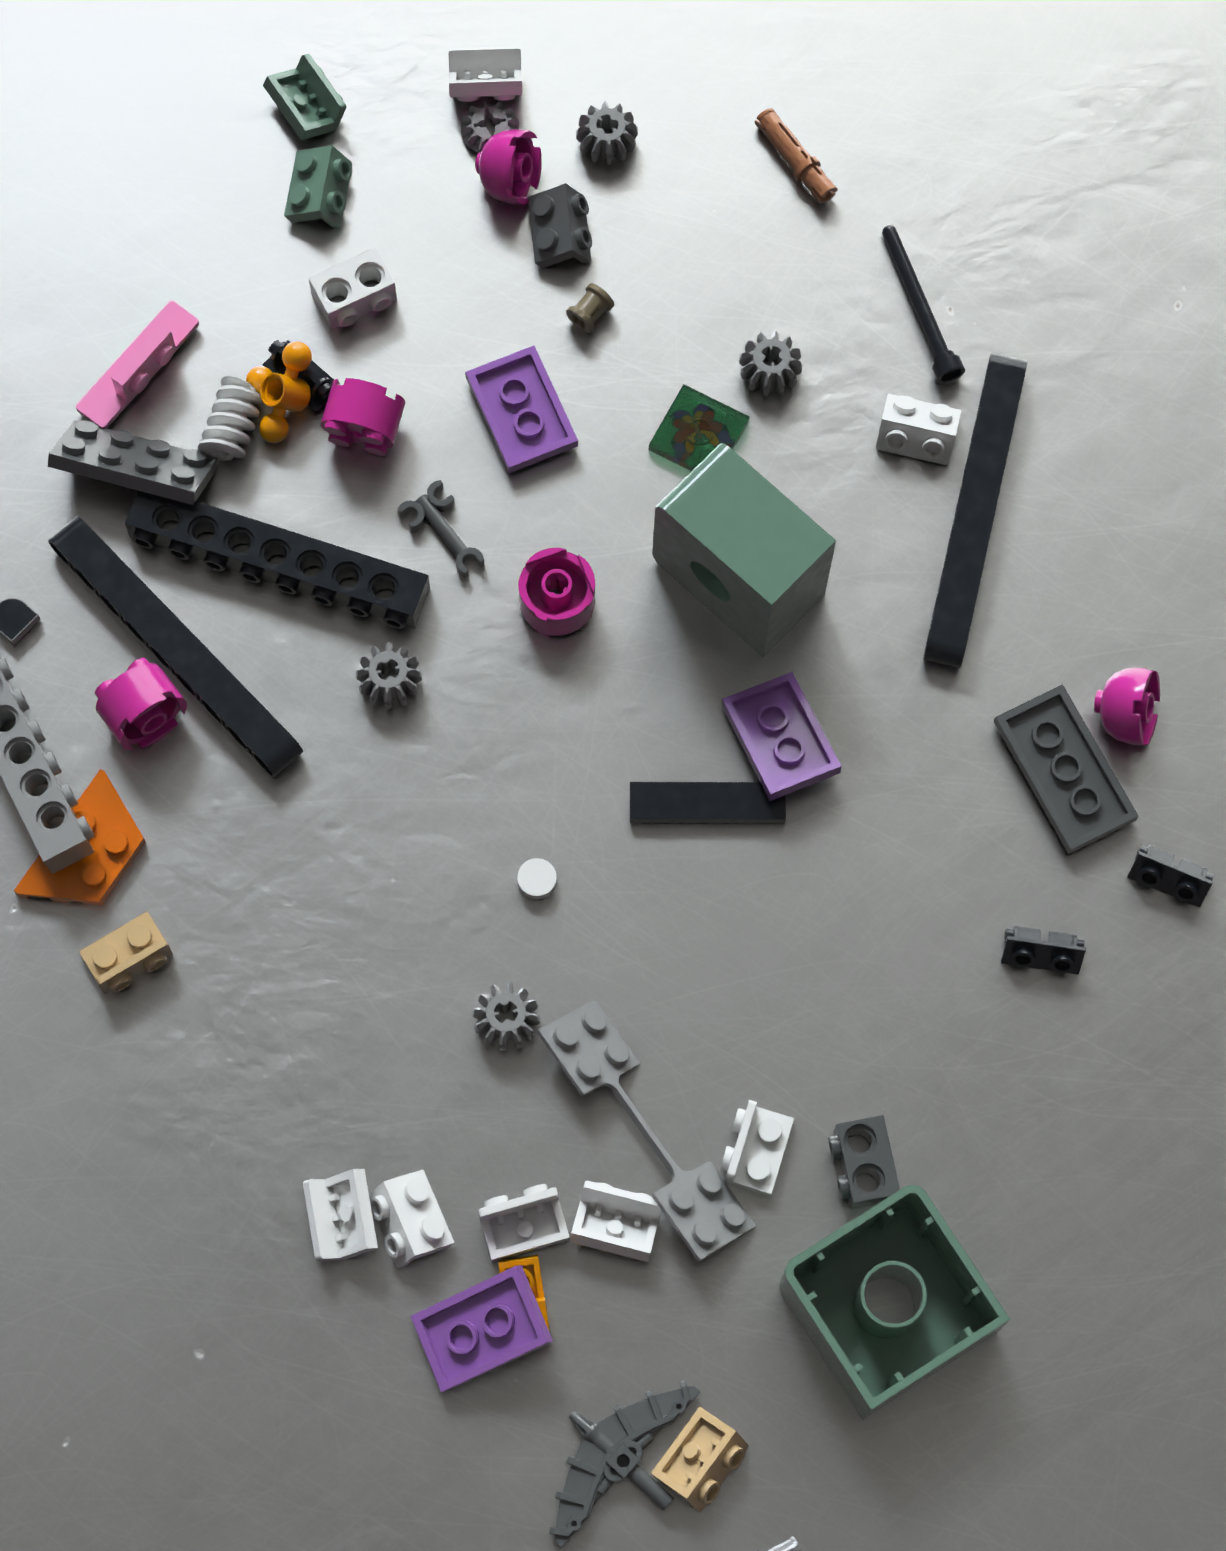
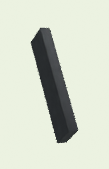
M630 782V823H785L786 821L785 795L770 801L760 782Z

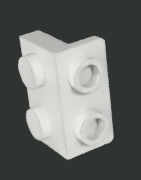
M519 46L449 49L450 97H457L459 101L470 102L478 100L479 96H494L496 100H511L515 98V95H523L521 48Z
M888 394L876 448L890 453L948 465L961 410L950 408L945 404H932L914 400L909 396Z
M351 1169L327 1179H309L303 1182L314 1256L317 1261L346 1260L378 1249L365 1169Z
M423 1169L383 1181L369 1193L372 1216L378 1222L385 1239L386 1251L393 1258L397 1268L408 1265L416 1258L447 1249L454 1244V1240Z
M585 1181L570 1242L648 1262L661 1209L656 1201L647 1194L613 1188L606 1183Z
M546 1184L536 1185L523 1191L524 1196L511 1200H508L507 1195L494 1197L484 1202V1208L478 1209L492 1262L570 1240L556 1187L547 1189Z

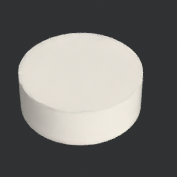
M534 858L522 864L518 871L517 880L520 891L526 897L539 900L548 897L554 891L557 877L551 863L544 859Z

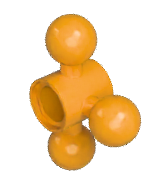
M291 342L283 349L282 361L286 366L284 375L273 373L267 367L257 366L252 368L246 376V382L256 389L263 403L274 407L272 413L264 416L259 423L260 435L267 442L278 443L283 441L289 432V424L285 419L286 411L300 412L306 408L310 401L311 390L308 382L297 378L299 372L308 368L312 361L310 348L302 342Z

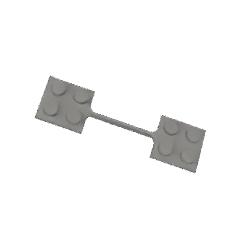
M596 1000L536 1031L581 1096L600 1086L610 1087L658 1158L673 1176L670 1184L654 1192L651 1196L698 1262L756 1227L710 1160L689 1172L678 1168L619 1084V1077L637 1067L640 1062Z

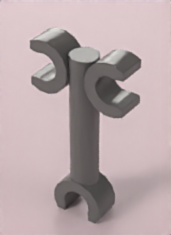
M441 480L434 481L428 487L427 495L420 496L416 501H405L400 504L397 509L400 518L407 513H415L417 515V518L409 523V530L411 532H417L422 529L426 518L455 555L457 572L460 576L466 578L469 574L464 562L468 559H473L480 567H483L485 565L484 557L480 550L472 547L467 548L440 513L450 510L454 506L455 500L452 495L444 500L435 498V495L444 488Z

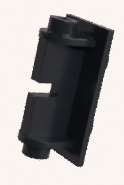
M279 340L274 341L268 349L272 355L262 366L269 368L273 373L284 375L286 366L282 361V352L286 345L291 342L289 340L282 343ZM311 361L309 367L300 371L297 378L308 382L311 390L308 406L317 412L327 403L334 379L315 362Z
M1151 844L1148 847L1140 845L1127 877L1184 902L1201 907L1213 884L1214 875L1207 872L1208 868L1201 867L1184 859H1181L1178 867L1174 866L1172 861L1175 855L1157 849Z
M1014 925L1013 929H1005V946L1001 963L1012 964L1018 967L1053 970L1058 973L1079 974L1086 947H1084V939L1077 938V934L1049 931L1047 942L1041 941V930Z

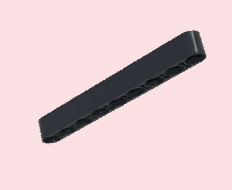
M995 353L990 354L923 660L961 668L1026 373L1027 360Z
M79 516L73 518L48 540L56 554L269 775L276 777L303 753V749L295 738Z

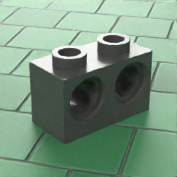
M884 1115L836 1124L833 1131L834 1136L828 1137L829 1148L833 1161H840L842 1175L837 1176L838 1190L841 1200L848 1199L850 1210L877 1205L899 1191L900 1187ZM853 1135L865 1137L869 1143V1149L862 1153L853 1151L848 1144V1138ZM861 1174H870L876 1179L878 1188L873 1192H865L858 1187L856 1178Z

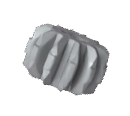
M606 101L602 103L601 109L590 105L588 115L580 116L578 120L579 128L576 130V140L581 143L580 150L583 155L591 153V159L594 164L601 157L605 158L609 166L613 161V157H617L624 162L626 151L633 152L635 149V139L638 136V126L633 123L634 116L632 112L623 113V107L620 103L613 109L609 108Z
M775 331L771 339H767L760 332L757 335V343L748 340L745 344L746 352L740 354L739 364L743 366L740 375L742 379H750L749 388L751 391L761 386L766 397L772 388L782 395L785 391V385L795 386L797 383L796 375L802 372L803 364L798 361L801 358L800 348H791L793 342L791 337L780 341L779 334Z
M390 642L386 644L385 652H380L379 648L373 645L371 648L373 658L362 656L360 658V665L363 669L356 671V679L362 682L359 686L360 693L362 695L370 694L369 699L373 706L382 699H384L386 709L392 708V700L395 699L405 706L407 704L405 693L417 695L418 687L415 683L422 680L421 671L416 669L419 665L417 657H408V648L405 646L395 653L393 644ZM392 671L395 672L396 678L389 676ZM382 674L387 675L389 677H387L386 680H383Z
M512 982L506 984V993H500L499 987L493 984L490 987L493 998L480 994L478 1002L483 1007L473 1009V1017L481 1020L474 1026L476 1033L487 1032L484 1043L488 1046L493 1044L498 1038L501 1051L506 1050L507 1040H513L514 1046L519 1049L522 1047L520 1035L533 1039L535 1032L529 1025L540 1024V1016L531 1013L538 1008L537 1000L525 1001L528 996V989L525 987L520 989L515 995L513 994L514 987ZM512 1010L514 1021L506 1019L501 1023L499 1012L507 1014Z

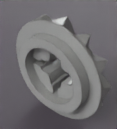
M484 99L481 104L475 107L470 105L466 115L462 116V138L468 147L475 152L480 153L491 137L487 128L483 127L485 126L486 117L492 119L493 124H498L495 126L494 135L504 130L519 129V121L512 107L507 108L502 105L500 100L492 103Z

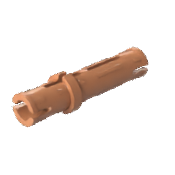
M768 108L761 112L754 123L765 134L782 158L790 165L794 171V178L798 182H803L819 204H824L832 199L838 188L820 168V161L804 149L773 108Z

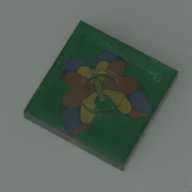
M683 384L649 443L648 450L693 471L720 443L726 444L734 450L749 423L750 416Z

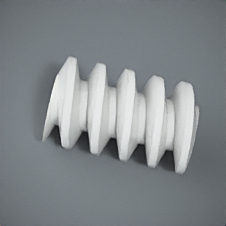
M225 376L221 379L222 387L216 393L217 400L213 402L211 407L212 414L207 418L208 427L204 428L202 432L203 440L197 446L206 455L217 457L220 461L232 460L233 457H245V450L239 447L238 444L248 445L251 439L242 431H254L255 424L247 418H258L260 415V411L252 406V404L263 405L260 394L256 392V389L250 383L237 377Z

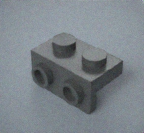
M565 183L529 196L535 264L545 268L573 257L583 264L590 262L592 237L588 230L586 216L589 212V206L584 195Z

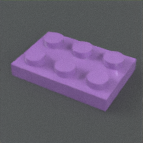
M534 345L465 372L466 380L509 473L578 447V439Z
M793 672L722 699V708L770 801L841 773V764Z
M522 1265L514 1266L410 1316L441 1393L448 1392L553 1342Z

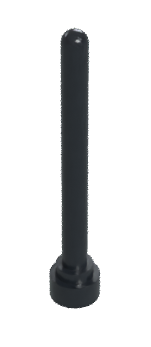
M886 225L882 230V235L935 355L933 358L934 365L932 366L938 383L954 381L965 373L960 356L948 350L899 234L893 225Z

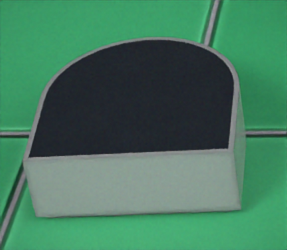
M8 598L0 602V634L14 646L40 620V617L22 600Z

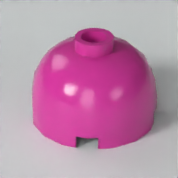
M519 129L504 130L491 136L483 146L482 151L476 157L475 169L489 195L509 204L525 205L529 203L527 194L530 185L535 189L538 188L542 169L541 148L534 147L531 139L537 138L535 133Z
M1127 668L1115 673L1108 679L1103 691H1097L1094 711L1095 713H1100L1102 726L1110 736L1130 745H1148L1150 743L1158 719V714H1153L1154 701L1160 702V679L1158 672L1146 668Z

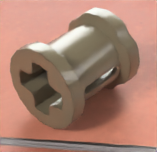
M593 283L586 287V294L575 306H569L566 310L569 320L586 333H591L594 330V323L605 310L610 311L615 305L611 296Z

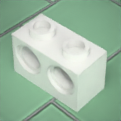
M376 247L308 278L311 294L330 330L338 326H349L356 322L360 316L372 310L381 311L397 299L395 282ZM369 280H375L379 282V284L374 287H366L363 285L365 282ZM334 296L346 297L344 301L339 303L330 301Z

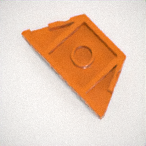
M102 769L98 771L78 799V805L73 807L77 818L84 816L95 837L89 839L94 853L54 874L49 871L39 855L14 889L15 894L20 898L28 899V896L50 898L52 901L57 902L79 901L82 904L101 906L146 843L109 777Z

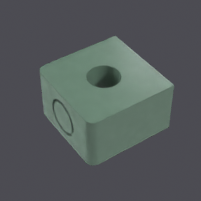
M720 443L655 507L652 555L655 561L760 656L764 657L825 596L836 540L726 444Z
M916 1185L903 1187L792 1258L788 1262L779 1284L783 1298L862 1420L999 1332L1010 1320L924 1189ZM882 1278L892 1279L901 1283L909 1291L913 1300L914 1310L912 1318L905 1322L894 1324L881 1321L875 1317L865 1301V1286L874 1280Z

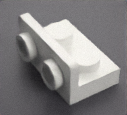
M749 1100L746 1110L738 1108L732 1128L733 1132L739 1133L735 1148L726 1147L720 1169L727 1171L725 1183L771 1197L794 1118L757 1107V1102Z

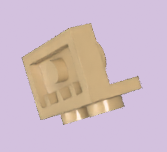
M148 911L79 951L104 994L109 991L116 993L125 989L133 982L132 978L144 970L152 972L159 969L168 961L166 957L173 954Z
M699 1407L652 1470L651 1474L659 1482L684 1498L694 1509L701 1512L707 1504L712 1503L720 1492L721 1484L729 1473L740 1466L745 1457L748 1444L737 1431L702 1407Z

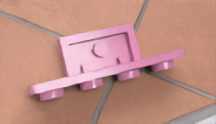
M170 301L76 405L77 411L99 427L108 428L134 397L145 389L151 378L160 368L170 361L177 349L199 326L198 319L176 302Z

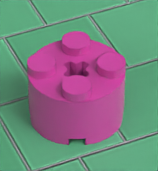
M345 378L344 385H340L339 380L335 379L331 386L320 425L329 433L328 441L335 445L349 447L350 443L353 442L365 445L364 450L371 454L384 456L387 449L394 445L406 403L404 398L396 393L394 400L385 395L387 388L372 382Z
M563 548L544 549L529 558L518 581L519 606L525 620L539 634L544 636L566 635L580 629L591 619L595 606V576L589 563L580 555L577 556L567 552V549ZM557 589L560 594H555L551 590Z
M146 658L135 660L126 672L114 680L104 681L95 690V695L98 698L96 712L126 750H132L130 746L132 744L138 743L141 748H145L158 742L178 725L174 719L178 712L181 710L185 714L187 710L186 700L161 667L157 664L149 663Z

